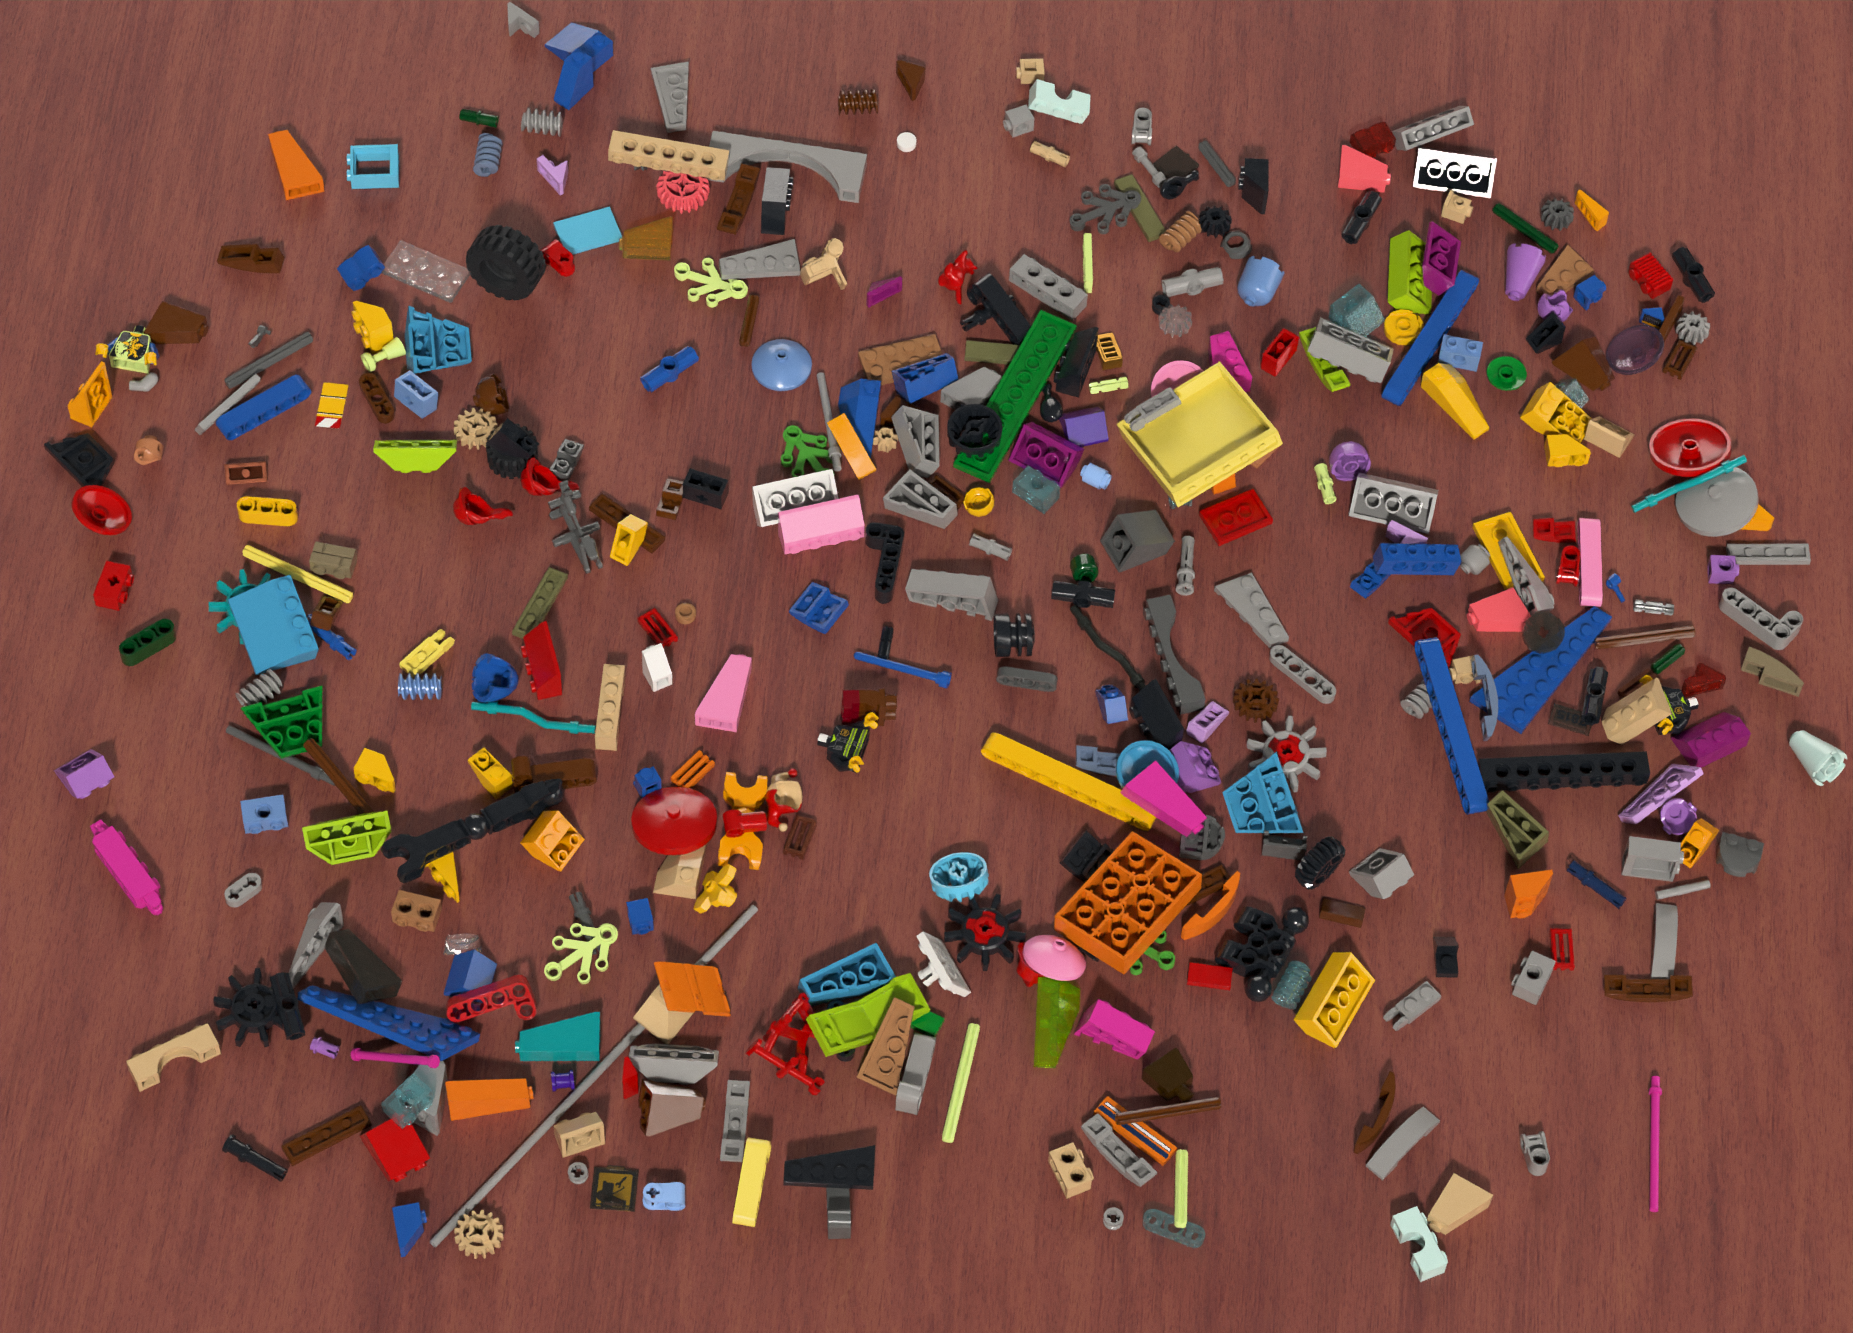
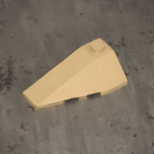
M707 844L687 854L668 855L657 872L653 893L696 899Z

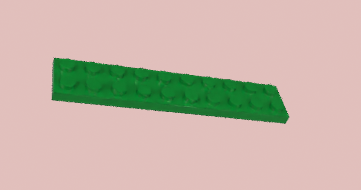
M1040 310L986 405L994 410L1001 419L1002 437L1000 445L994 448L992 454L984 453L982 458H979L978 455H972L971 458H968L966 453L962 452L958 454L954 461V468L988 483L992 481L1065 351L1067 343L1074 335L1077 325ZM986 433L985 435H983V441H982V443H983L984 445H985V444L987 443V441H988V434H987V433ZM972 445L967 446V447H969V448H980L979 445H977V446H972Z

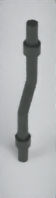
M1077 605L1072 606L1070 611L1077 619V624L1081 630H1085L1097 648L1117 660L1131 678L1130 682L1133 686L1138 688L1139 691L1142 690L1146 685L1141 674L1134 670L1124 655L1101 640L1091 626L1092 622L1087 616L1083 615Z

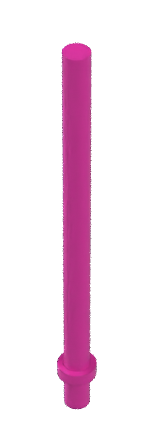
M1652 1076L1651 1087L1649 1088V1095H1651L1649 1210L1651 1212H1658L1659 1123L1662 1088H1660V1077Z

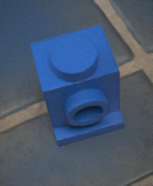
M1594 275L1576 286L1573 298L1585 310H1588L1591 303H1596L1602 298L1603 292L1606 291V285Z
M654 766L643 768L634 775L635 781L633 785L641 798L653 791L662 789L661 778ZM652 785L654 786L653 788L646 790V788Z

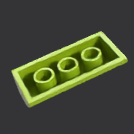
M1410 230L1390 238L1387 300L1397 310L1405 309L1417 314H1430L1432 291L1424 286L1422 268L1426 243Z

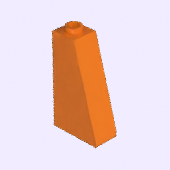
M283 130L268 134L271 152L285 199L290 200L325 192L322 176L289 131Z
M526 1078L445 1082L451 1121L530 1108V1100L534 1099L532 1086L527 1087Z

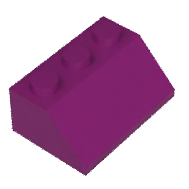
M1431 221L1429 223L1422 265L1423 282L1425 287L1439 296L1455 285L1461 241Z
M1030 422L1024 424L1008 461L1062 488L1076 469L1085 449Z
M1722 712L1680 734L1672 736L1671 740L1690 766L1702 768L1747 746L1751 733L1740 717Z

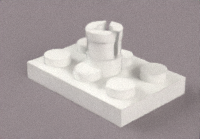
M925 932L917 935L916 937L920 942L918 944L920 950L930 960L928 962L929 965L918 972L919 978L921 980L925 979L923 983L926 986H930L938 979L939 984L944 990H949L953 994L963 997L970 994L969 987L943 941Z

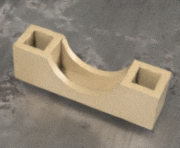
M604 664L595 731L596 749L617 751L620 708L625 687V665Z
M207 1023L205 1025H198L183 1035H176L164 1044H157L145 1053L136 1054L126 1062L128 1070L138 1090L141 1092L160 1083L161 1071L170 1060L185 1056L203 1063L220 1055L221 1052L219 1044Z

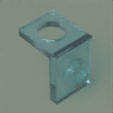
M1576 379L1561 380L1555 385L1580 408L1589 401V398Z

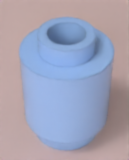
M1089 463L1088 466L1084 465L1080 473L1083 482L1097 489L1102 488L1105 490L1112 479V475L1107 470L1092 463Z

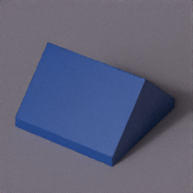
M475 949L455 955L443 994L453 997L491 984L494 979L497 963ZM479 999L473 1000V1001H475V1002H480V1003L483 1002V1001H481V1000H479Z

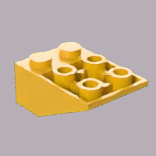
M1551 382L1536 390L1519 417L1534 431L1545 436L1568 434L1579 443L1583 440L1588 423L1592 419Z

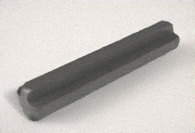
M1208 141L1200 142L1198 149L1227 187L1234 186L1236 178Z

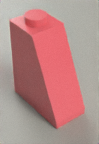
M1342 145L1338 188L1384 193L1386 185H1390L1391 173H1387L1388 165L1349 146Z
M1514 588L1470 604L1467 613V620L1470 625L1474 626L1476 631L1527 632L1531 630L1533 618Z

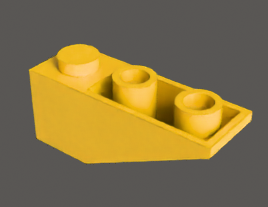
M453 852L426 864L425 867H429L433 879L437 883L441 882L444 886L445 894L449 898L452 897L456 903L460 902Z

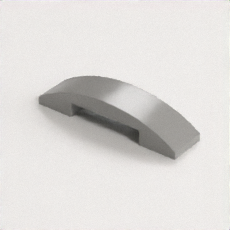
M1656 903L1654 913V948L1650 979H1669L1670 975H1674L1678 909L1675 905Z
M728 1080L720 1161L743 1162L750 1081Z
M1422 1107L1410 1116L1384 1142L1366 1164V1167L1383 1181L1410 1149L1423 1136L1426 1137L1440 1123V1120L1426 1108Z
M1098 1113L1081 1126V1129L1096 1149L1117 1171L1132 1183L1141 1187L1157 1175V1171L1143 1157L1139 1159L1112 1132V1127Z

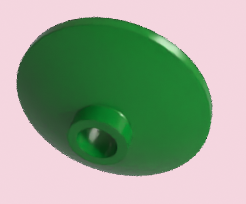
M1502 356L1495 358L1487 367V378L1498 389L1505 391L1516 390L1526 381L1527 371L1525 366L1513 357Z

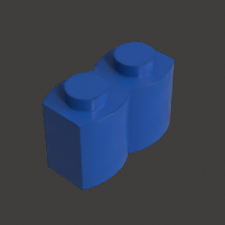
M367 245L357 251L353 257L340 264L337 270L347 286L356 291L362 289L369 279L378 277L385 269V266L375 250Z

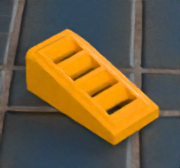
M1578 190L1575 199L1576 206L1594 230L1599 231L1606 225L1609 212L1582 190Z

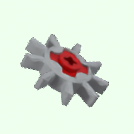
M1288 716L1285 722V731L1275 732L1265 720L1262 722V730L1268 737L1266 742L1263 743L1252 739L1247 741L1248 749L1263 753V758L1249 763V772L1277 752L1293 792H1298L1299 781L1297 775L1302 772L1318 780L1320 771L1308 763L1309 758L1326 757L1327 749L1309 748L1307 743L1316 735L1317 728L1312 726L1304 734L1300 735L1292 731L1294 726L1293 716Z

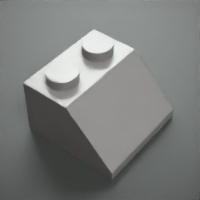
M1382 848L1376 850L1349 871L1350 876L1371 896L1381 899L1390 897L1393 891L1405 885L1414 876L1404 854Z

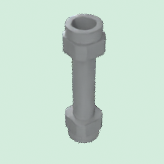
M1137 147L1132 152L1134 159L1138 163L1141 162L1152 176V182L1160 188L1166 180L1165 175L1162 172H1158L1147 158L1148 153L1142 147Z

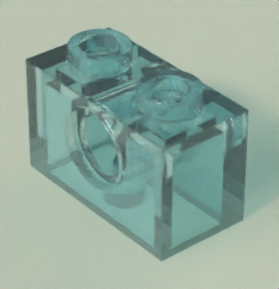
M1028 465L1013 481L1012 493L1045 514L1059 499L1060 487L1055 481L1049 480L1039 470L1033 469Z
M413 1073L381 1103L384 1113L403 1129L406 1125H411L422 1110H426L431 1106L434 1095L432 1090ZM409 1099L415 1100L412 1105H404Z

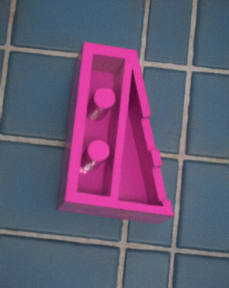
M1229 331L1210 336L1208 347L1210 367L1221 362L1245 392H1249L1251 390L1252 375Z
M1098 999L1082 1014L1074 1035L1080 1037L1081 1033L1094 1038V1043L1105 1042L1113 1046L1112 1050L1138 1060L1146 1053L1155 1031L1150 1029L1147 1024L1134 1020L1128 1013L1113 1008L1109 1002Z

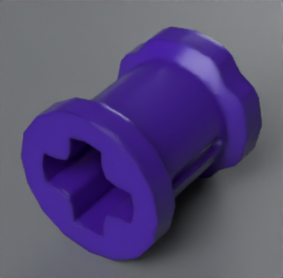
M573 1070L555 1074L554 1071L551 1072L553 1092L560 1088L575 1089Z

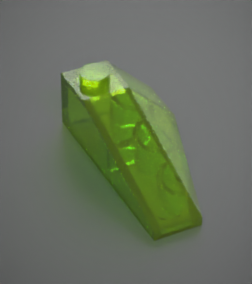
M1038 977L1034 1067L1056 1068L1074 1021L1080 1011V989L1066 981Z

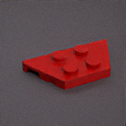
M1428 608L1420 612L1407 613L1405 617L1395 618L1393 616L1389 618L1388 624L1413 646L1417 640L1437 637L1441 643L1449 669L1461 633L1434 609Z

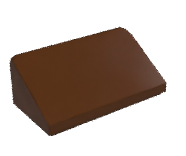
M1324 898L1319 918L1361 928L1366 908Z

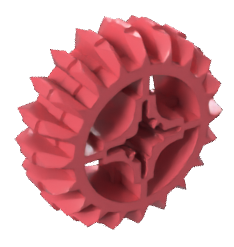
M663 171L662 176H659L656 186L657 196L660 199L661 205L665 204L666 209L672 208L673 213L676 210H679L681 214L684 210H687L689 213L691 209L697 211L698 206L703 207L704 201H707L710 193L709 181L706 177H694L683 173L676 174L671 171Z

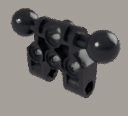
M1249 906L1243 907L1234 923V928L1249 937L1248 943L1243 945L1231 940H1225L1215 957V961L1222 967L1233 968L1232 972L1240 976H1251L1246 981L1244 987L1245 993L1250 1000L1262 1002L1271 995V978H1276L1281 968L1285 965L1286 959L1296 943L1295 934L1303 933L1308 927L1309 917L1306 911L1299 907L1287 909L1282 916L1284 929L1281 930L1278 929L1274 916ZM1274 953H1279V954H1281V955H1280V956H1276V955H1273V954H1274Z

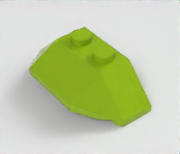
M375 440L373 449L374 453L395 471L410 473L412 471L430 473L440 468L456 452L457 440Z
M387 810L364 813L302 827L306 849L331 865L374 857L392 832Z

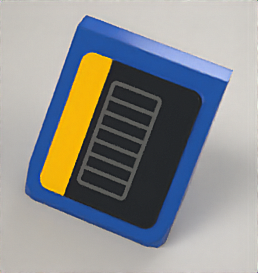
M1662 307L1642 309L1639 323L1660 330L1664 322Z

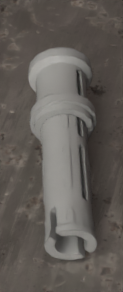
M1184 536L1182 538L1180 569L1177 571L1178 584L1176 585V592L1185 596L1191 595L1194 592L1192 584L1195 572L1192 568L1195 539L1192 536Z

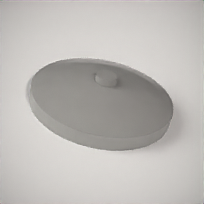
M1735 467L1732 472L1723 473L1704 483L1677 492L1675 502L1681 522L1692 532L1709 537L1724 536L1740 530L1749 523L1758 508V491L1753 479L1745 471ZM1687 477L1684 481L1692 479L1694 477Z

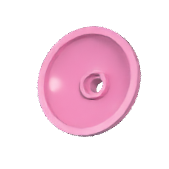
M1182 360L1164 365L1157 371L1152 380L1151 398L1169 387L1172 389L1177 388L1202 373L1203 370L1192 362Z
M1039 935L1027 940L1023 947V957L1026 963L1045 977L1060 981H1070L1079 978L1085 971L1086 960L1077 946L1064 938L1054 935Z

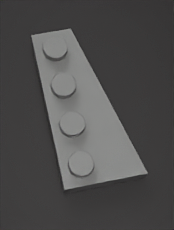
M689 62L651 68V75L667 133L686 130Z
M795 239L719 259L721 280L799 276L800 265Z
M1252 572L1215 586L1214 591L1226 600V604L1230 608L1236 610L1239 617L1253 628L1252 631L1269 648L1288 642V634Z

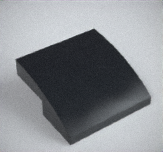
M1084 831L1059 863L1085 883L1114 851L1106 843L1100 844L1088 831Z

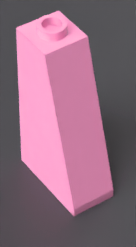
M742 654L730 655L695 712L696 726L737 732L752 670L751 657Z

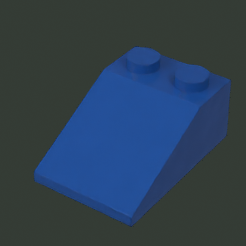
M572 22L545 44L548 50L563 61L576 48L580 49L592 57L593 72L613 56V41L598 30Z

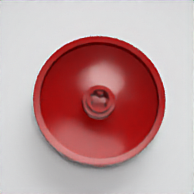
M1693 418L1680 419L1669 422L1654 432L1649 442V454L1652 462L1666 473L1682 477H1697L1721 466L1722 462L1729 460L1731 455V439L1721 426L1713 422Z
M686 787L662 788L647 794L636 804L631 816L632 831L636 840L652 852L663 855L687 854L700 849L712 839L717 829V811L712 801L699 791Z

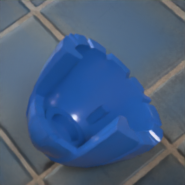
M488 653L481 655V658L477 659L472 673V690H474L473 695L477 701L484 703L498 701L510 695L517 688L519 675L507 661Z

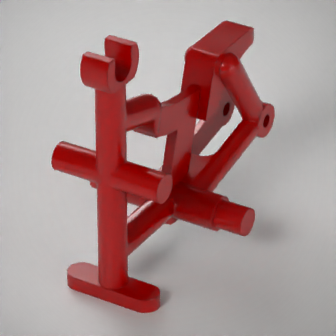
M801 993L792 1001L790 1007L780 1019L770 1024L769 1029L763 1036V1040L758 1038L749 1046L745 1054L750 1056L755 1052L780 1068L776 1072L778 1078L782 1079L785 1075L790 1074L809 1086L808 1091L816 1096L821 1090L816 1088L815 1084L821 1087L825 1081L820 1077L813 1079L806 1075L808 1057L805 1055L808 1037L815 1038L806 1019L809 1015L815 1014L808 1002L809 999L806 993ZM797 1012L805 1023L800 1030L788 1026ZM778 1036L797 1041L795 1057H792L788 1062L771 1053ZM762 1041L766 1042L764 1047L760 1046Z

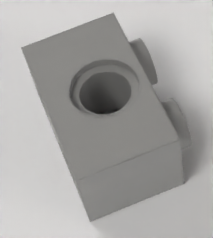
M1531 951L1529 957L1523 958L1520 969H1523L1521 974L1516 973L1511 985L1514 986L1512 995L1537 1005L1553 972L1556 961ZM1528 975L1535 976L1536 979H1532Z

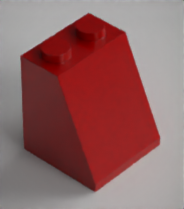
M405 1111L360 1135L361 1140L388 1182L393 1179L395 1182L407 1177V1171L413 1168L415 1172L427 1166L425 1161L430 1159Z

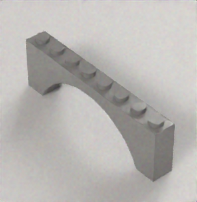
M723 131L712 132L709 147L729 150V163L725 180L739 170L741 163L753 165L768 161L791 162L812 169L824 177L834 188L839 200L859 203L867 167V154L801 143H790L782 140H771L762 137L757 138L743 134H731ZM706 178L710 181L724 182V180H712L710 178Z

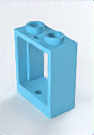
M398 144L350 146V154H347V166L350 165V169H347V181H351L352 189L399 188ZM390 160V174L357 175V161Z

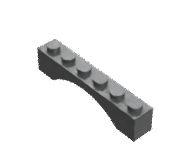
M1171 595L1147 599L1146 608H1143V615L1145 620L1149 621V633L1151 638L1154 637L1155 651L1161 657L1162 672H1166V684L1168 690H1172L1174 707L1178 708L1180 715L1203 710L1206 698L1200 681L1182 668L1171 648L1170 632L1176 618V609Z

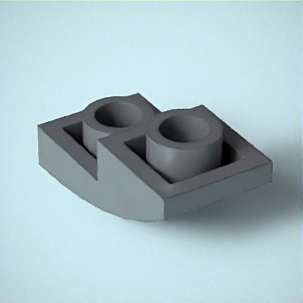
M568 439L563 441L557 451V458L550 468L557 479L563 481L570 479L584 449L583 444Z

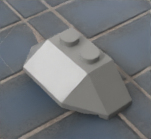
M669 1044L635 1045L630 1047L629 1053L632 1064L648 1080L661 1083H679L682 1085L698 1082L717 1067L719 1051L710 1050L700 1046Z

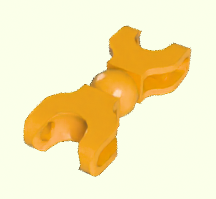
M726 772L723 799L731 806L732 810L749 813L762 806L765 802L767 791V776L758 775L754 786L744 788L737 783L735 772ZM746 832L742 836L735 838L724 835L720 840L718 850V866H726L732 855L742 854L748 858L750 869L759 870L763 849L761 840L753 832Z

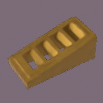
M1113 333L1098 335L1097 353L1102 370L1122 367L1123 358Z

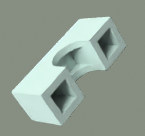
M1037 79L1029 90L1028 108L1082 124L1090 113V95L1072 90L1066 100L1056 95L1055 84Z
M1416 1206L1393 1215L1390 1226L1400 1244L1406 1241H1415L1421 1246L1422 1250L1412 1255L1410 1264L1419 1281L1422 1282L1444 1273L1448 1259L1445 1252L1440 1251L1435 1233L1433 1231L1430 1232L1426 1216L1423 1212L1420 1213Z

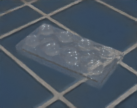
M402 240L399 241L384 263L385 269L382 271L384 275L449 303H452L470 276V271L467 268Z

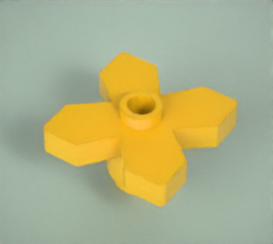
M728 864L723 866L719 873L715 871L707 873L702 883L704 891L697 898L693 909L701 914L706 912L711 905L715 907H730L735 902L737 893L728 884L733 880L736 868Z

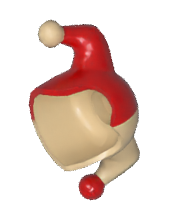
M793 768L788 772L773 775L771 785L768 787L765 795L768 805L767 823L770 826L779 828L782 832L786 831L788 826L786 823H781L779 817L782 814L798 812L802 806L800 784L796 781H786L790 777L795 778L797 776V771Z

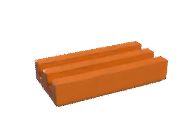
M699 750L670 777L671 782L678 787L691 789L715 766V762L713 760L710 761L707 755L704 756L703 752ZM704 763L706 764L686 785H683Z

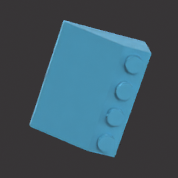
M291 575L270 580L228 599L256 675L266 673L268 669L273 671L316 658L319 648Z

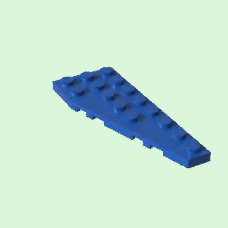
M308 986L298 992L297 999L301 1002L428 1056L437 1055L440 1061L479 1042L480 1033L473 1031L470 1027L458 1025L446 1018L391 1006L383 1002H375L323 989L318 986Z

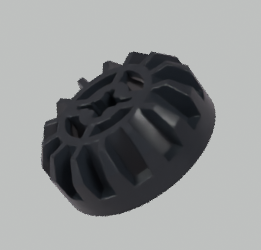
M968 404L958 408L948 420L947 437L949 438V444L951 447L956 448L958 454L966 453L968 458H971L972 455H978L979 458H982L984 453L992 454L994 448L1000 445L1002 437L1000 417L994 410L981 404ZM987 433V434H988V441H987V443L984 445V444L982 443V441H983V435H985V434ZM969 445H972V446H977V445H979L980 448H969V447H967V446H969Z

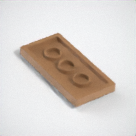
M935 334L858 352L866 379L881 381V385L894 383L891 372L893 370L942 355Z

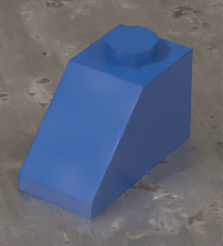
M419 1202L392 1207L401 1257H406L423 1234V1223H427L425 1209L420 1210Z

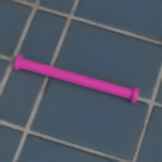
M353 1048L351 1051V1059L353 1061L363 1059L428 1065L430 1068H437L440 1063L437 1055H430L428 1057L362 1051L361 1048Z

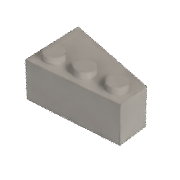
M902 405L891 418L908 469L918 476L929 478L939 467V415Z
M910 469L883 497L885 509L943 529L958 515L956 503Z

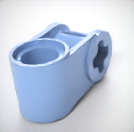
M680 1182L647 1184L643 1189L642 1202L644 1207L648 1210L679 1211L684 1209L685 1184Z

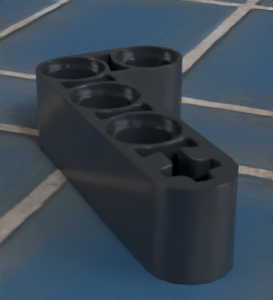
M988 273L969 287L967 296L972 304L977 306L982 303L1012 344L1021 345L1031 325L995 277Z
M873 522L866 527L865 543L869 548L882 550L875 582V599L881 604H887L892 601L904 547V531L896 525Z

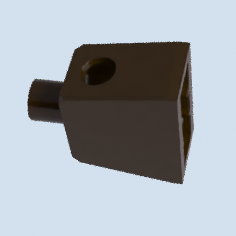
M1174 1048L1143 1069L1142 1080L1166 1101H1170L1176 1096L1182 1102H1188L1193 1098L1194 1094L1189 1089L1193 1082V1074L1177 1048Z

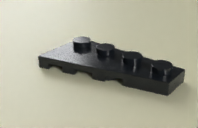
M875 1145L785 1161L783 1185L873 1190Z

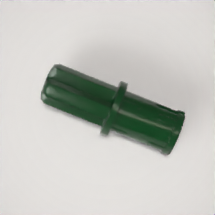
M462 109L459 114L460 120L476 123L477 126L480 124L494 128L498 126V115L482 113L481 110L476 112Z

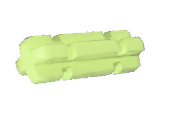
M1119 377L1118 380L1116 378L1102 380L1100 383L1097 381L1089 383L1091 394L1099 393V391L1118 390L1117 388H1128L1127 377Z

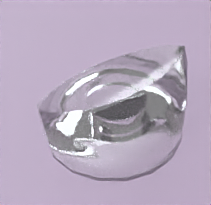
M453 934L447 936L443 955L461 954L474 949L479 953H483L479 936L477 934Z

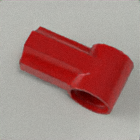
M729 810L722 815L725 834L730 838L742 836L746 832L766 831L767 818L764 811L741 813L739 810Z

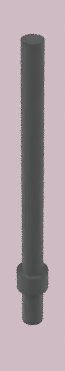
M231 725L227 727L226 733L311 774V777L318 781L323 780L335 786L321 767H314L294 756L281 759L269 744Z

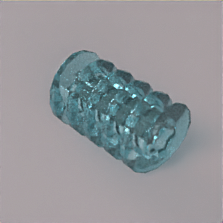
M1299 961L1289 962L1288 968L1285 970L1271 996L1277 1005L1292 1010L1297 1008L1296 1003L1300 1002V996L1304 995V989L1308 987L1307 982L1312 980L1309 974V967Z

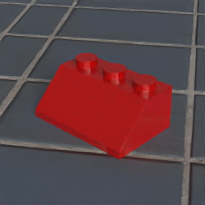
M544 621L523 637L524 645L520 646L522 658H527L528 662L525 663L527 676L531 675L532 681H529L531 692L536 693L537 700L562 695L561 673L547 621Z

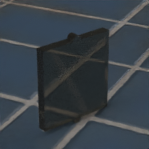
M1175 146L1154 162L1153 166L1168 179L1173 176L1185 177L1196 170L1199 164L1189 157V154Z

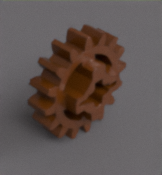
M1255 678L1254 683H1251L1248 679L1246 685L1240 683L1239 689H1235L1233 703H1235L1234 710H1239L1240 717L1246 715V721L1250 718H1253L1254 723H1257L1258 718L1265 721L1266 716L1272 718L1273 712L1277 711L1279 698H1277L1278 692L1272 691V684L1267 687L1265 680L1259 683L1258 679Z

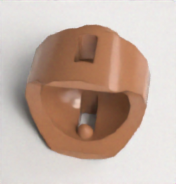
M145 436L144 439H140L136 443L134 460L141 465L162 460L163 445L155 436Z

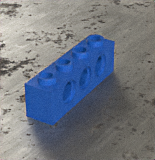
M1380 543L1373 555L1376 574L1454 575L1462 562L1458 545Z

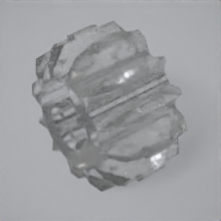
M1172 304L1168 308L1164 307L1158 319L1159 327L1163 330L1164 335L1170 333L1171 337L1174 335L1181 337L1182 333L1187 334L1192 326L1191 312H1187L1186 307L1180 308L1179 304L1176 307Z

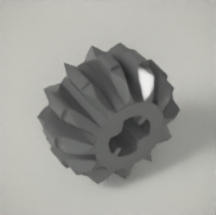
M1554 197L1552 201L1547 200L1541 208V221L1545 222V227L1551 226L1552 230L1555 228L1559 231L1563 228L1567 229L1573 222L1574 208L1570 207V202L1564 203L1563 198L1557 201Z

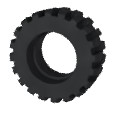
M502 225L489 226L478 234L467 251L466 266L468 271H470V276L477 281L480 287L485 288L486 292H491L498 298L503 297L504 300L513 299L516 301L528 297L532 294L545 273L546 264L542 251H539L538 245L533 243L530 237L524 236L519 230L515 231L512 227H503Z

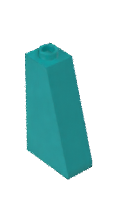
M592 1012L520 1031V1039L515 1040V1053H519L520 1061H600V1012Z

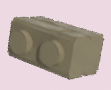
M315 542L309 560L310 570L317 575L330 574L338 579L352 578L357 563V551L353 548Z

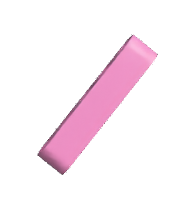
M1579 518L1577 524V545L1581 554L1578 579L1579 605L1601 607L1603 591L1600 519Z

